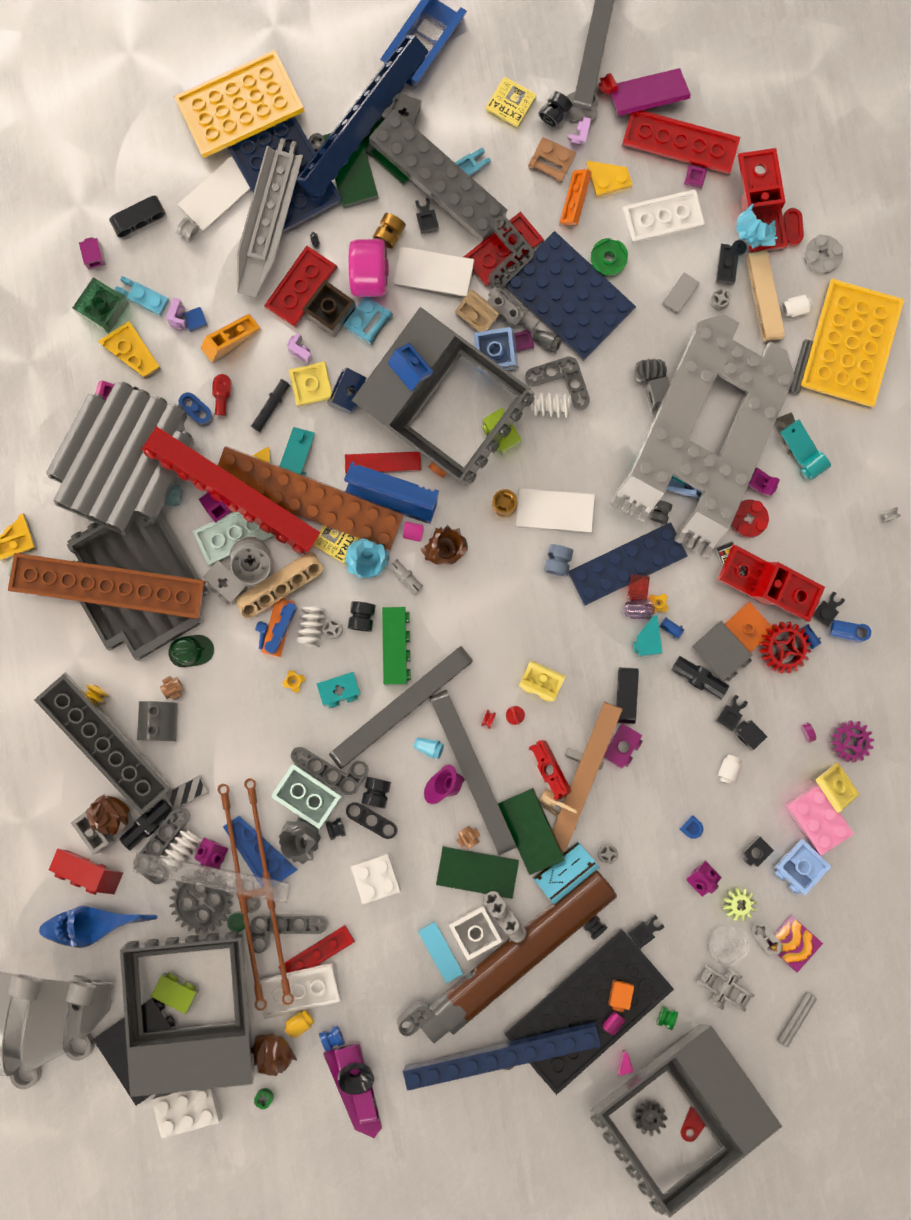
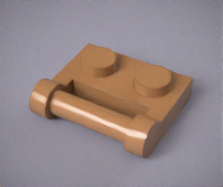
M542 137L528 167L541 170L557 178V181L562 182L576 156V152ZM539 158L562 168L561 171L539 162Z

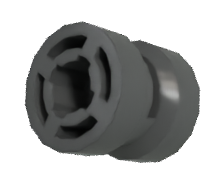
M659 500L654 506L653 512L650 513L649 519L667 524L669 519L668 513L673 505Z

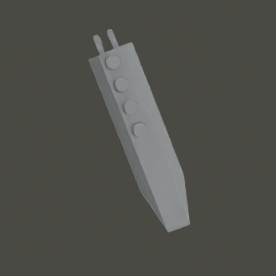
M283 138L280 139L277 150L266 146L237 251V293L256 298L274 263L303 155H295L297 146L295 141H292L289 153L284 152L286 139Z

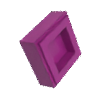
M689 164L684 184L702 189L707 169Z
M525 330L515 333L517 353L535 348L531 332Z

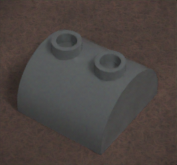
M139 701L137 740L176 742L178 703Z

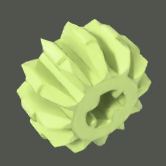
M735 888V895L729 891L728 895L731 898H724V901L729 902V905H724L723 908L730 909L726 915L729 917L733 915L734 921L738 920L739 915L743 922L745 921V915L748 918H752L749 911L756 912L757 910L751 907V905L757 904L756 900H750L754 894L749 893L747 895V889L743 888L741 893L739 888ZM738 900L741 901V902L744 901V902L742 903V906H743L742 909H741V908H738V909L736 908V907L738 906V904H737V901H738Z

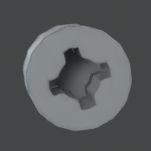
M184 218L179 223L176 233L180 236H185V239L190 242L197 235L199 226L192 224L188 218Z
M724 288L715 290L710 300L711 306L718 311L726 309L731 301V294Z
M329 619L323 625V632L328 638L337 639L342 635L343 627L336 619Z
M605 844L600 847L598 857L603 863L612 864L618 859V850L610 844Z

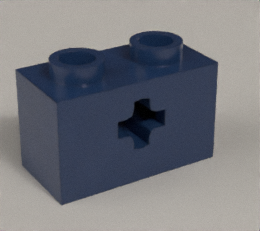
M347 367L342 369L327 403L346 413L352 412V410L355 411L358 405L352 399L365 383L367 377ZM350 387L349 391L351 392V394L347 395L348 391L346 390V388Z

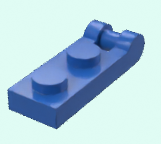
M289 602L287 606H283L280 613L282 618L279 623L276 622L272 630L274 635L271 641L266 642L264 646L268 653L275 654L278 651L298 608L296 605Z

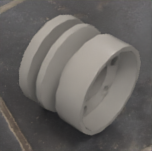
M244 537L233 544L230 550V569L237 581L245 585H255L267 578L271 569L270 552L262 540L256 537ZM249 555H251L252 560H248Z

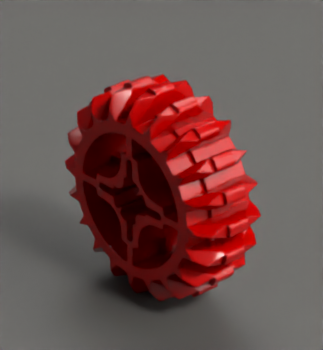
M781 621L779 626L772 624V629H766L768 635H761L765 639L764 642H759V645L764 646L759 652L765 653L761 659L767 660L765 665L771 666L772 671L777 669L779 673L784 671L791 673V670L798 671V666H804L802 660H809L805 655L806 653H811V650L807 649L811 642H806L809 636L803 635L805 630L803 628L799 629L798 624L792 626V622L785 624ZM788 632L787 636H784L782 640L775 639L779 634ZM795 640H797L798 649L794 646ZM780 644H786L787 649L791 651H785ZM772 645L776 648L775 655H773ZM788 655L795 656L789 662L782 663L783 659H786Z

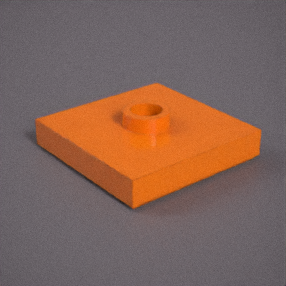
M750 602L725 623L750 652L759 645V642L765 640L761 635H768L766 629H772L771 624Z

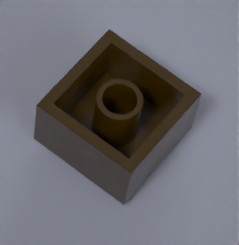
M324 279L302 311L305 317L335 337L356 309V303Z

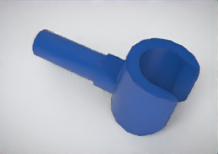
M260 621L257 623L255 630L261 632L258 649H263L268 625Z

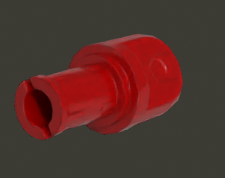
M219 374L213 380L212 396L216 398L214 415H227V399L231 397L232 383L231 379L225 374Z

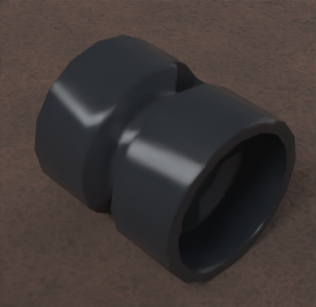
M554 91L547 100L548 104L542 106L538 115L546 124L557 128L564 118L563 115L568 114L573 104L564 94Z
M351 601L350 613L353 616L349 617L348 629L372 632L373 620L371 616L375 614L376 605Z
M367 777L365 783L367 792L363 793L361 803L386 809L388 798L385 794L389 793L391 782Z

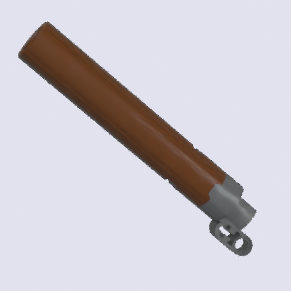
M596 870L557 903H551L524 926L526 937L523 941L516 943L509 938L430 1006L423 1000H419L411 1005L397 1019L399 1032L403 1036H411L421 1028L434 1044L448 1032L454 1035L617 898L614 889ZM419 1010H422V1011H425V1013L422 1014L421 1012L419 1013L418 1011H419ZM404 1022H411V1025L408 1028L402 1027V1024Z

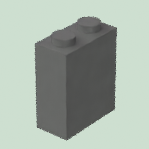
M722 620L692 646L722 681L726 679L730 681L738 674L736 670L740 666L745 668L752 661L751 657L753 654Z

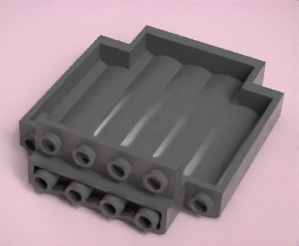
M116 382L106 401L99 394H88L46 472L50 479L61 483L53 499L55 505L123 535H127L136 516L155 523L178 478V473L172 469L164 468L157 459L147 457L141 449L156 426L192 449L194 440L192 435L185 431L184 423L187 415L184 408L178 404H168L162 397H151L143 389H132V386L126 382Z
M163 513L158 515L155 523L136 516L127 535L94 522L87 527V530L82 533L79 531L71 536L72 539L67 541L69 543L67 547L70 552L75 554L78 559L77 562L202 580ZM206 586L204 587L203 597L209 593ZM80 602L105 648L110 651L125 643L133 658L137 661L204 623L201 616L199 619Z

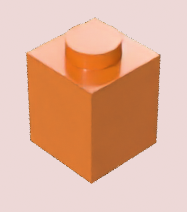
M613 980L608 1002L610 1006H613V1010L624 1012V1009H630L634 990L633 984Z

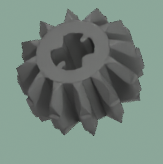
M655 358L637 362L634 370L636 381L648 384L651 380L666 377L667 367L665 362Z
M650 1100L647 1107H645L644 1103H641L642 1110L636 1108L635 1112L638 1115L633 1117L634 1121L638 1122L635 1125L636 1128H642V1134H646L648 1130L650 1136H653V1130L660 1134L659 1126L666 1128V1124L662 1121L668 1120V1117L663 1115L665 1109H659L660 1104L658 1102L653 1107ZM652 1114L655 1120L652 1119L653 1122H648L646 1117L649 1118L648 1115Z

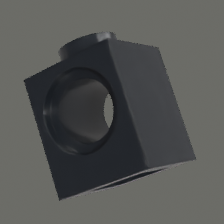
M744 720L736 727L738 731L735 735L751 751L755 750L768 737L752 720L747 722Z
M757 836L741 851L744 855L742 859L750 867L752 865L758 867L774 852L761 836ZM755 847H758L761 851L758 858L752 856V850Z

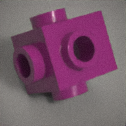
M204 837L194 859L200 862L199 866L210 870L211 867L219 870L229 848Z
M705 860L691 872L686 881L703 897L708 892L712 894L719 887L717 883L722 877Z

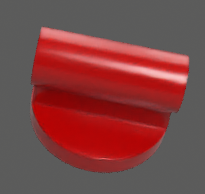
M608 73L604 78H599L601 82L598 85L602 94L606 92L609 95L610 92L618 90V85L611 73Z

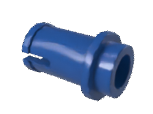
M667 617L659 626L673 635L674 639L675 637L679 639L685 631L682 625L678 626Z
M809 624L802 627L805 630L803 635L809 636L806 642H811V645L808 647L814 649L821 644V638L816 636Z

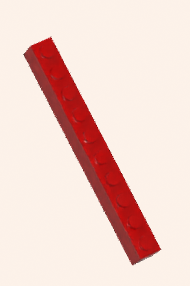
M157 426L141 449L147 457L157 459L164 468L174 470L181 479L191 481L198 490H205L211 494V498L218 502L222 501L231 511L244 515L243 518L248 522L258 524L262 531L272 533L279 542L292 546V550L298 554L309 552L320 534L312 526Z

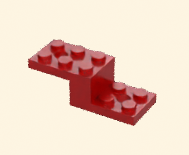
M771 148L739 153L738 161L744 190L740 200L742 212L746 211L751 204H754L752 211L762 223L770 225L774 220L776 221L775 236L778 237V239H775L776 245L774 246L760 245L752 249V246L748 245L749 253L786 249L788 243L782 215V208L786 201L777 149ZM762 166L765 169V173L758 174L755 171V167Z
M732 545L717 579L763 604L776 605L806 622L811 621L825 589V586L779 562H767L737 545ZM742 565L746 568V573L743 576L739 574V568ZM799 591H802L804 595L801 601L797 599Z

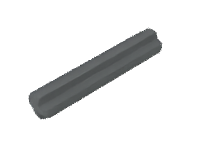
M805 339L802 343L795 368L794 379L789 390L793 394L801 392V383L813 341Z

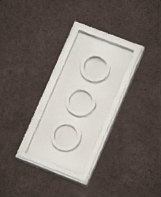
M231 156L187 195L178 206L204 233L250 191V188Z
M696 189L623 207L632 244L705 226Z
M401 247L394 285L466 297L469 292L475 260Z
M519 488L515 527L591 533L595 495Z
M332 963L286 973L291 993L294 995V1002L290 1005H285L282 1002L281 975L259 979L263 997L267 1001V1007L262 1010L264 1019L341 1002ZM286 995L285 1001L287 1003H290L292 998L291 996ZM260 1001L261 1007L263 1008L264 1002Z

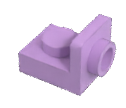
M584 117L583 121L579 120L577 132H580V136L568 134V138H572L571 142L582 144V141L587 142L591 118Z
M173 297L166 319L171 327L186 329L187 323L179 319L184 313L183 303L180 299Z
M297 333L295 337L292 336L287 344L289 346V353L309 364L312 360L311 350L304 345L299 346L302 336Z

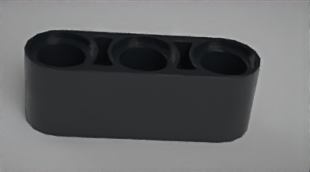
M154 195L112 215L109 221L117 237H124L165 216L166 212L158 196Z
M619 667L616 706L622 708V712L617 723H636L638 668Z
M358 802L350 803L347 806L346 815L351 820L385 839H392L397 835L398 827L389 819ZM354 805L360 808V814L357 817L352 816L350 813V808ZM374 815L377 818L375 826L368 825V816ZM386 825H392L394 828V833L391 836H387L384 833L383 829Z

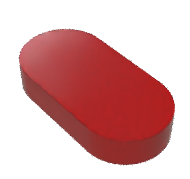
M790 208L783 215L788 245L797 246L804 238L802 213L798 209Z

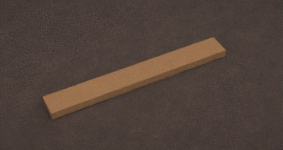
M605 701L570 785L571 793L566 795L564 804L576 809L578 813L561 808L553 828V833L563 852L568 847L622 712V708Z

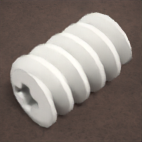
M542 392L539 393L538 398H536V394L533 396L535 399L532 402L531 412L534 411L535 416L541 411L542 416L545 417L548 411L550 417L553 416L554 412L557 413L558 417L561 416L562 412H564L565 418L568 417L571 394L568 399L565 393L562 394L560 399L558 393H555L553 398H551L550 393H547L544 398Z
M313 606L303 607L302 611L306 614L300 615V618L305 622L299 623V626L303 629L297 631L302 637L296 638V641L302 645L319 647L315 642L321 641V639L316 634H320L322 631L317 629V627L324 625L319 619L325 618L320 612L326 611V609Z
M186 828L187 831H179L182 835L181 838L174 837L177 844L170 842L172 850L165 849L167 856L160 855L164 863L175 871H178L176 867H183L181 861H188L186 855L191 856L193 854L191 849L196 850L198 848L196 843L202 842V839L188 828Z

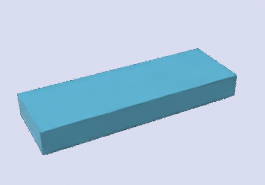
M436 922L418 931L446 984L464 974Z

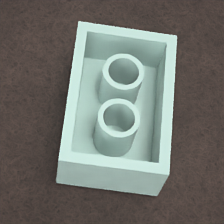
M296 764L291 765L271 795L272 798L318 829H322L343 797Z

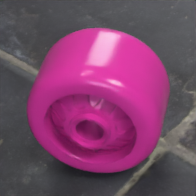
M382 239L352 240L349 244L348 256L351 294L356 297L384 296L387 293L389 262L385 241Z

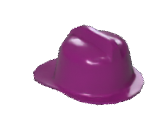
M450 764L445 765L427 782L424 789V798L430 804H437L445 797L456 796L461 790L465 779L456 772L454 766Z

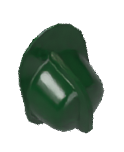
M204 635L185 636L175 639L171 643L168 655L170 661L178 667L197 666L207 663L212 658L214 646L212 641Z

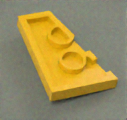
M130 321L98 341L99 344L144 378L161 369Z

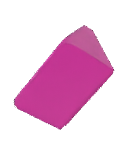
M103 380L99 381L95 394L101 395L106 401L115 384Z
M406 521L403 538L421 542L424 526Z
M613 1011L603 1024V1028L608 1033L615 1035L624 1024L625 1019Z
M622 1050L617 1071L618 1076L633 1072L627 1050Z

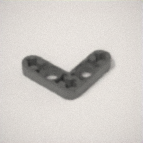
M497 216L492 220L491 228L510 250L511 254L489 274L488 282L492 287L502 288L531 261L534 252L532 247L506 217ZM497 221H503L504 223L502 226L505 228V230H509V228L511 230L505 233V231L502 228L497 229ZM510 234H515L517 237L514 245L508 242ZM521 250H528L526 253L527 258L521 257L519 261L514 258V256L519 258L522 255ZM509 261L515 263V269L512 272L506 269ZM503 272L508 275L507 277L502 275L499 279L500 283H494L495 275L500 276Z
M565 357L528 369L525 381L529 386H538L564 378L569 395L571 394L574 408L585 410L589 406L590 397L578 361L574 357ZM567 362H570V364H574L572 370H569V368L562 369L563 373H560V367L558 364H561V368L565 367L567 365ZM549 367H554L557 370V374L549 376L546 370ZM543 369V375L545 379H542V375L538 376L536 381H533V379H529V377H531V373H534V375L541 374L540 370ZM578 379L581 385L578 388H573L570 385V381ZM581 390L584 391L580 393L581 398L586 399V401H584V405L577 403V392Z

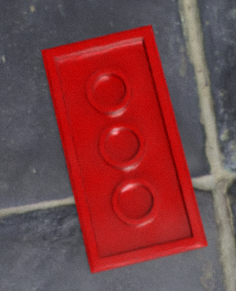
M521 211L509 220L533 250L544 242L543 237ZM503 226L500 227L505 231V233L511 230L510 228L509 230H505ZM493 233L467 253L464 258L475 260L473 272L484 286L487 287L490 285L488 282L489 274L511 252L499 237ZM510 234L508 242L514 245L517 237L515 234ZM521 250L522 255L519 258L514 256V258L519 261L521 257L526 256L528 250ZM509 261L506 265V269L509 270L511 267L515 265V263L513 261Z
M306 245L264 307L296 328L304 316L303 307L323 280L329 281L338 268L337 265Z

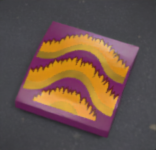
M790 916L775 933V936L782 944V952L778 957L796 973L823 945L815 935L793 916ZM768 940L769 949L776 952L778 944H773Z

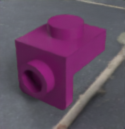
M756 467L748 486L760 495L772 496L777 490L780 479L771 477Z

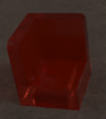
M632 574L626 599L645 602L648 596L650 577Z

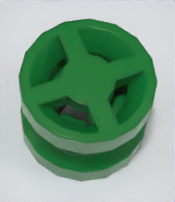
M662 1006L656 1024L667 1026V1029L673 1030L677 1021L678 1011H669L667 1007Z

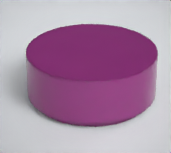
M807 722L801 725L806 740L809 743L815 741L816 734L811 724Z

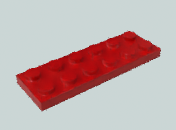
M641 110L631 113L622 145L730 174L741 137Z

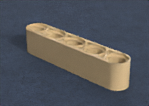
M763 250L747 253V265L764 342L784 339V327L768 252Z
M314 553L304 554L261 583L239 595L236 599V605L244 618L254 617L319 576L323 571V566Z

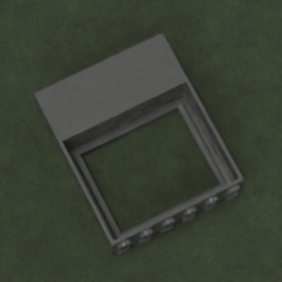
M420 307L352 401L457 481L467 486L468 483L472 484L477 477V471L486 466L489 461L487 458L491 452L495 453L500 446V440L509 435L512 430L510 428L514 422L517 423L521 419L523 409L532 404L535 399L533 397L535 393L511 373ZM407 343L413 346L433 371L432 375L420 381L413 391L408 389L388 364L395 350ZM461 355L517 396L465 467L461 466L410 427V424Z
M238 931L226 932L225 936H219L218 933H210L205 938H199V935H190L185 940H179V937H169L164 942H159V939H149L144 944H139V941L127 942L120 949L130 1097L253 1084L254 1071L243 934H238ZM230 948L235 1023L143 1032L138 957Z
M702 1024L694 1028L589 1110L592 1115L590 1119L594 1125L603 1130L602 1136L608 1144H612L616 1149L614 1151L616 1157L620 1161L623 1160L628 1166L625 1168L631 1178H635L639 1182L637 1187L641 1193L650 1198L649 1204L656 1213L659 1212L661 1215L664 1214L668 1217L673 1216L782 1127L711 1025ZM667 1071L720 1148L663 1194L609 1115Z

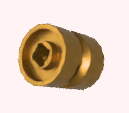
M385 213L380 221L381 226L376 228L372 237L373 239L384 240L386 247L393 249L398 241L397 235L402 234L406 224L397 216Z
M502 489L495 493L492 501L495 514L503 518L514 514L517 507V497L514 492Z

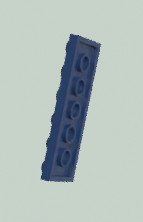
M670 522L569 570L568 574L583 605L586 606L688 557L682 543L674 540L677 533L672 523Z

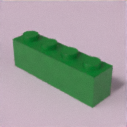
M382 607L384 686L407 685V681H411V669H407V661H411L410 650H407V642H410V631H406V623H410V612H406V607Z

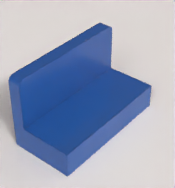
M410 343L396 349L388 361L389 366L410 391H413L420 381L430 377L433 373L432 369Z

